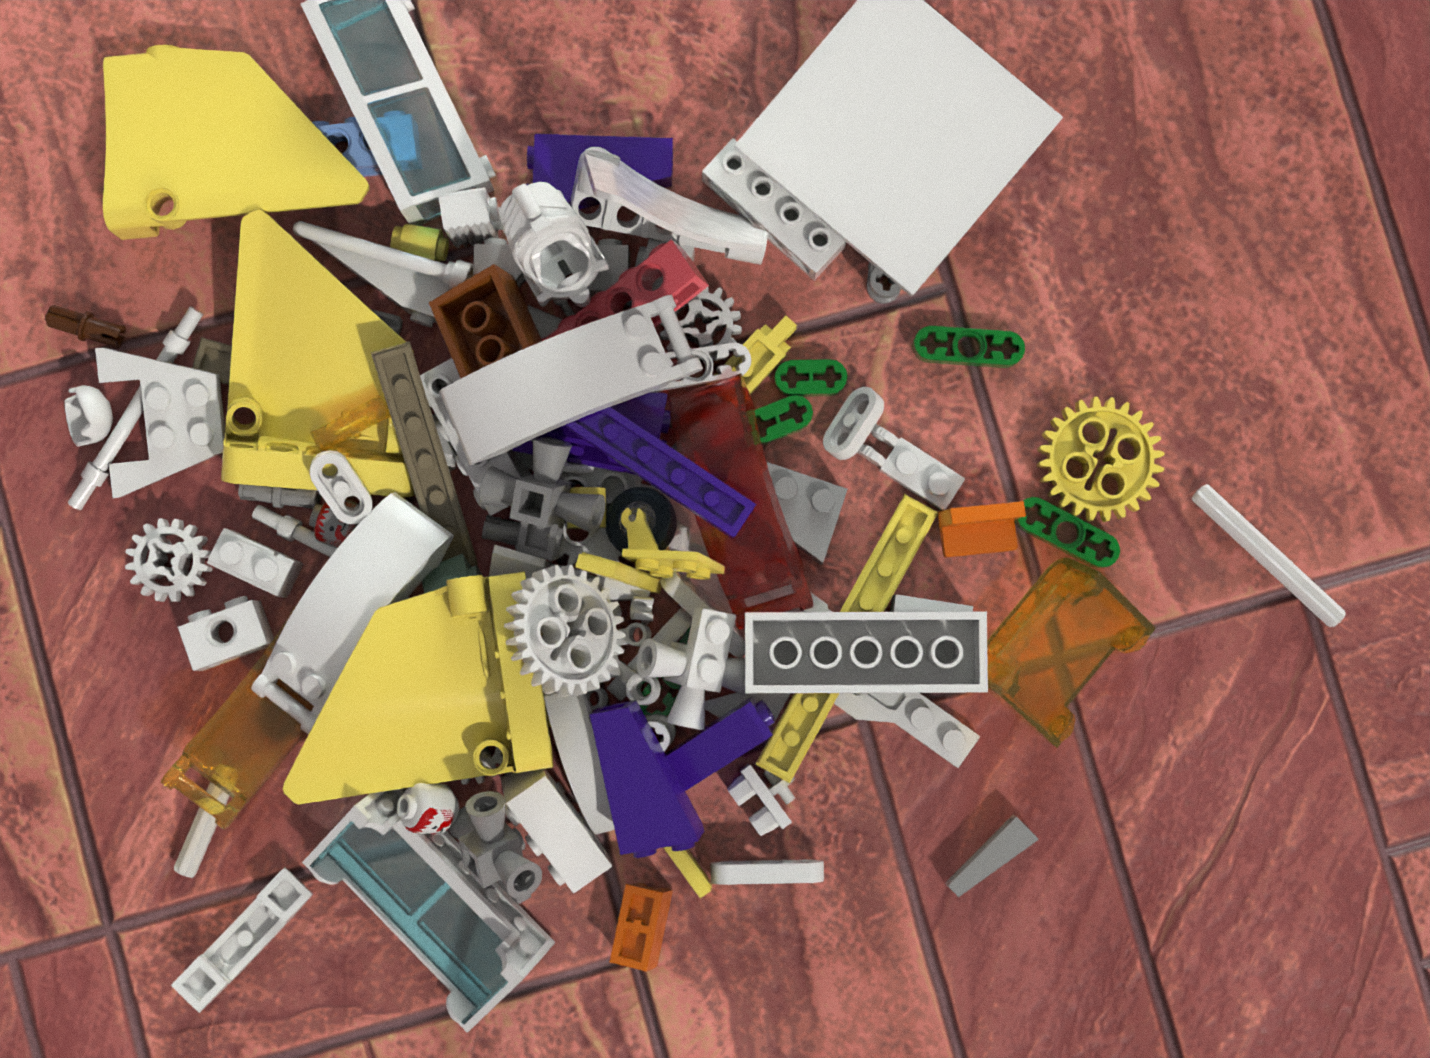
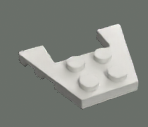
M95 348L99 383L140 380L149 460L109 464L113 498L126 496L131 492L223 453L225 422L219 374L119 352L113 349Z

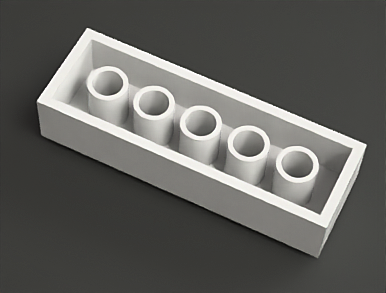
M987 611L744 613L745 693L988 692Z

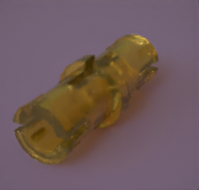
M379 394L376 398L350 412L348 409L341 411L339 418L310 433L319 450L323 452L351 437H354L355 440L362 436V431L386 418H390L391 415ZM367 415L366 418H364V419L358 421L357 423H354V424L350 425L349 427L345 428L344 430H342V431H340V432H338V433L335 432V431L341 429L342 427L349 425L350 423L354 422L355 420H357V419H359V418H361V417Z

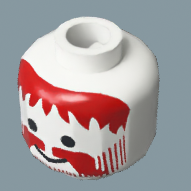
M418 783L414 787L407 788L399 798L397 813L407 831L415 834L438 835L446 832L456 821L459 813V803L447 785L441 783Z

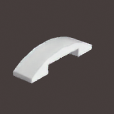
M558 692L545 694V705L557 749L571 789L588 826L594 835L615 830L589 715L592 713V709L586 694L574 697L573 695L559 697Z
M284 867L256 896L257 898L202 955L198 956L171 986L200 1013L269 944L311 898L313 893Z

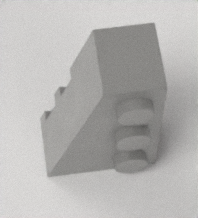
M736 452L726 484L757 504L751 514L766 523L819 565H822L848 489Z

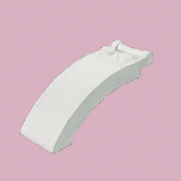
M666 295L653 302L561 333L487 365L442 388L439 391L469 465L504 454L529 440L621 402L658 390L671 382L701 371L703 369L698 357L694 358L674 311L677 305L673 296ZM659 315L679 365L671 367L651 320L652 317Z
M396 492L390 493L349 534L312 581L288 619L262 674L256 678L251 690L261 698L265 696L297 720L301 724V729L309 735L374 612L380 607L406 600L421 581L434 568L439 566L454 535ZM278 679H281L314 705L312 711H309L276 685Z

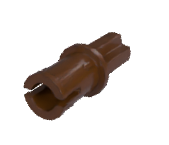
M51 305L45 315L48 327L77 335L80 341L89 339L119 349L125 336L119 335L120 333H126L125 325H118L96 318L89 311L83 314L57 305Z

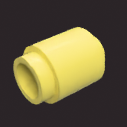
M404 224L403 227H394L390 247L440 262V260L446 261L449 239L443 238L442 229Z

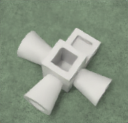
M695 607L687 644L672 641L671 647L651 638L646 639L641 644L636 663L640 677H664V680L681 685L666 722L687 728L705 730V690L720 693L721 686L741 695L750 694L745 693V657L727 658L736 615Z

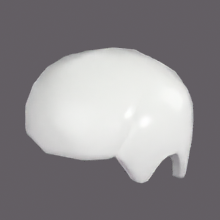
M81 385L69 389V393H76L64 401L66 420L73 443L79 447L103 440L110 432L113 421L110 402L97 388Z

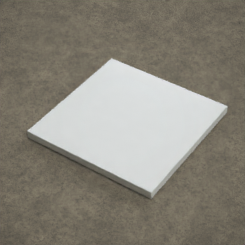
M857 0L738 140L734 148L912 297L1052 132L1063 116L924 0Z

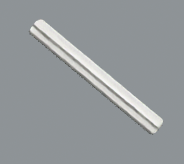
M1203 485L1195 492L1192 497L1193 502L1327 626L1334 627L1343 620L1346 615L1345 610L1210 485Z

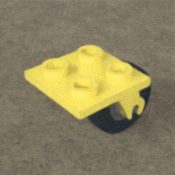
M633 487L620 493L610 504L606 514L605 529L612 545L622 553V557L635 563L636 569L650 571L649 575L663 578H672L673 571L684 572L686 577L700 580L710 579V573L724 574L725 566L699 552L670 551L668 545L671 543L676 532L677 517L671 502L662 493L648 487Z

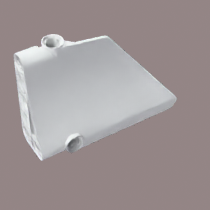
M601 147L588 148L581 154L571 196V207L581 217L586 226L666 242L672 239L675 243L682 246L686 245L725 253V258L759 265L762 263L768 233L766 230L754 228L746 217L715 209L680 196L647 179L623 163L620 157L609 153ZM586 197L596 198L600 202L599 208L592 214L581 212L578 206L582 199ZM622 206H625L637 214L633 220L626 222L617 218V212ZM655 224L658 225V226H661V227H663V228H665V229L657 228V227L655 226Z

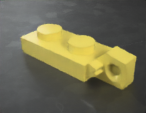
M785 316L773 330L766 324L760 330L757 329L743 344L751 355L749 370L737 379L708 383L706 387L718 398H722L723 402L733 403L737 409L786 357V353L791 347L785 341L794 333L797 325ZM733 355L724 365H730L732 371H736V366L742 363V359Z

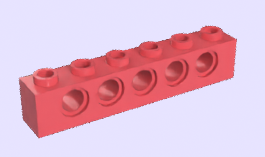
M671 239L667 243L656 246L650 252L649 257L637 267L624 271L620 275L618 282L609 289L591 297L589 304L577 314L563 319L559 323L558 329L546 338H542V341L593 321L620 313L624 305L631 300L632 309L653 302L663 296L672 295L677 305L674 308L676 312L709 285L686 251ZM663 277L661 286L657 290L652 291L655 280ZM659 315L651 318L654 327L662 323Z

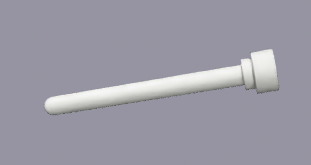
M298 221L293 225V232L299 237L443 279V283L449 285V289L474 276V264L462 260H457L456 263L449 261L448 264H444L303 221Z

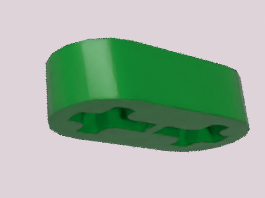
M789 360L779 365L775 373L774 382L778 391L785 396H833L843 390L848 376L843 364L837 360ZM827 368H831L834 375H840L841 380L835 381L834 386L829 388L826 381L813 380V376H822ZM788 369H795L797 376H808V381H797L795 388H788V382L781 381V376H786Z
M793 395L753 410L744 419L745 438L750 443L761 446L805 429L812 420V405L803 396ZM790 404H795L798 409L804 407L806 410L801 416V423H796L793 418L781 422L779 417L789 412ZM760 418L762 423L773 419L776 422L775 425L766 429L765 437H760L758 433L751 434L749 431L754 426L753 419Z

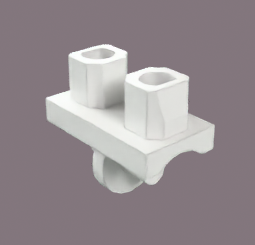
M749 763L739 770L741 775L728 786L727 790L738 806L755 794L765 805L748 818L759 835L762 836L778 826L784 829L791 824L792 821L773 797L778 793L786 805L792 802L795 796L787 787L789 783L765 771L764 775L771 783V786L767 788Z

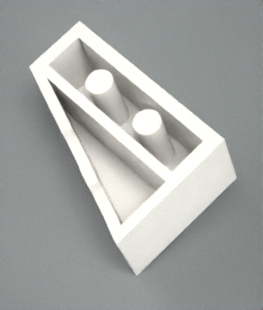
M546 769L521 773L509 772L500 778L506 800V816L514 826L522 824L528 832V835L525 836L528 845L537 856H540L542 853L551 863L547 868L559 886L566 883L574 894L612 867L608 852L600 840L593 834L582 814L576 811L564 793L566 791L560 782L556 783Z

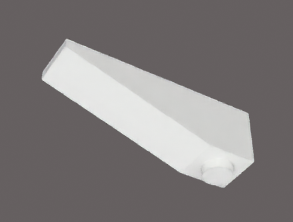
M312 241L408 314H411V321L427 327H432L433 322L437 323L429 302L450 290L449 285L443 283V279Z

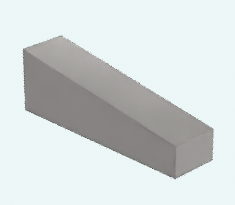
M1012 815L945 884L960 897L1039 839L1017 816Z

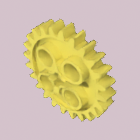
M1094 397L1090 401L1089 408L1083 400H1079L1075 403L1076 413L1069 407L1061 411L1065 421L1056 417L1050 421L1056 431L1046 430L1042 433L1041 436L1050 443L1049 445H1042L1037 448L1038 452L1047 455V459L1037 463V467L1048 469L1049 474L1042 477L1040 482H1052L1054 487L1050 489L1047 495L1050 497L1059 493L1062 496L1058 504L1059 508L1070 503L1073 505L1072 515L1078 516L1082 510H1086V520L1090 522L1094 520L1097 512H1099L1102 522L1110 521L1112 510L1115 516L1121 519L1126 517L1125 506L1132 512L1140 509L1136 498L1145 502L1151 499L1150 494L1145 488L1159 487V482L1151 476L1152 474L1164 471L1163 467L1154 464V460L1164 456L1165 453L1153 450L1152 445L1159 442L1161 437H1149L1147 432L1154 424L1153 422L1144 425L1139 423L1143 414L1141 410L1131 416L1128 414L1130 403L1126 402L1119 409H1115V400L1111 397L1102 407L1099 398ZM1085 425H1092L1098 430L1099 440L1097 443L1092 444L1084 439L1082 430ZM1115 429L1116 435L1103 456V460L1108 464L1097 469L1092 481V487L1087 491L1084 488L1085 483L1098 462L1093 455L1104 449L1110 430ZM1120 441H1126L1133 447L1134 455L1131 460L1123 459L1119 455L1118 444ZM1069 459L1078 460L1082 464L1083 475L1081 478H1073L1068 474L1066 465ZM1105 475L1112 476L1117 481L1118 490L1115 495L1107 494L1103 490L1101 483Z

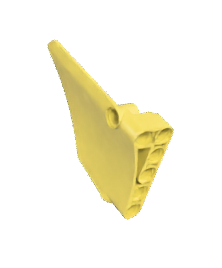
M155 45L149 47L146 50L147 53L104 58L106 157L103 216L108 230L121 240L158 237L160 226L165 229L174 230L182 227L187 220L247 215L255 209H261L266 213L359 204L369 191L370 185L360 172L306 117L254 59L245 52L186 49L173 45ZM167 201H173L172 211L167 215L160 216L159 212L162 204Z
M255 209L241 220L221 480L233 484L317 490L310 478V464L317 454L332 450L345 456L370 495L388 496L390 493L396 492L401 497L414 496L413 485L371 352L402 344L406 341L261 209ZM241 407L250 408L255 413L256 419L250 424H240L234 418L233 413ZM326 464L322 468L323 473L328 476L336 474L338 470L334 464Z
M525 571L489 577L476 575L449 579L446 581L447 586L377 609L302 746L284 782V794L299 805L414 787L418 783L435 784L480 776H494L509 772L521 773L553 768V754L542 685L534 687L531 685L533 673L520 674V670L524 665L523 660H511L513 654L518 651L517 646L506 645L505 642L509 638L514 637V631L504 628L505 623L514 621V617L506 611V607L518 604L512 597V593L523 589L520 582L526 579ZM495 746L502 751L503 761L499 767L489 768L482 763L481 753L485 747Z

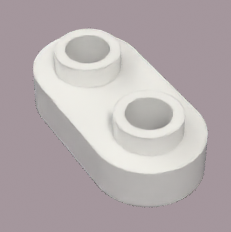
M861 387L853 391L825 432L823 438L825 450L838 460H846L854 456L883 413L884 401L882 397L870 387Z
M327 450L317 454L310 464L311 481L340 521L346 524L360 523L372 511V498L369 491L341 453ZM326 464H334L338 470L336 474L328 476L323 473L322 468ZM349 496H355L360 502L356 507L350 508L345 505V499Z

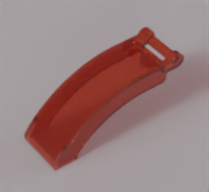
M740 373L670 397L669 409L677 452L757 504L734 539L694 514L710 559L725 566L724 574L716 575L731 607L732 614L736 615V627L739 630L744 629L745 612H787L799 608L800 611L813 608L812 595L803 575V563L787 526L772 483L757 427L755 406L742 374ZM787 585H791L794 591L792 594L747 607L744 600L745 598Z

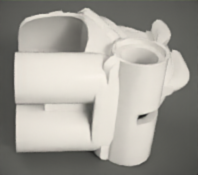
M536 182L517 186L512 190V195L501 205L499 210L500 227L507 237L514 261L523 272L538 303L544 307L552 299H571L579 307L587 306L590 302L588 288L594 282L599 272L609 270V265L593 238L590 237L584 221L567 203L562 192L556 190L549 183Z

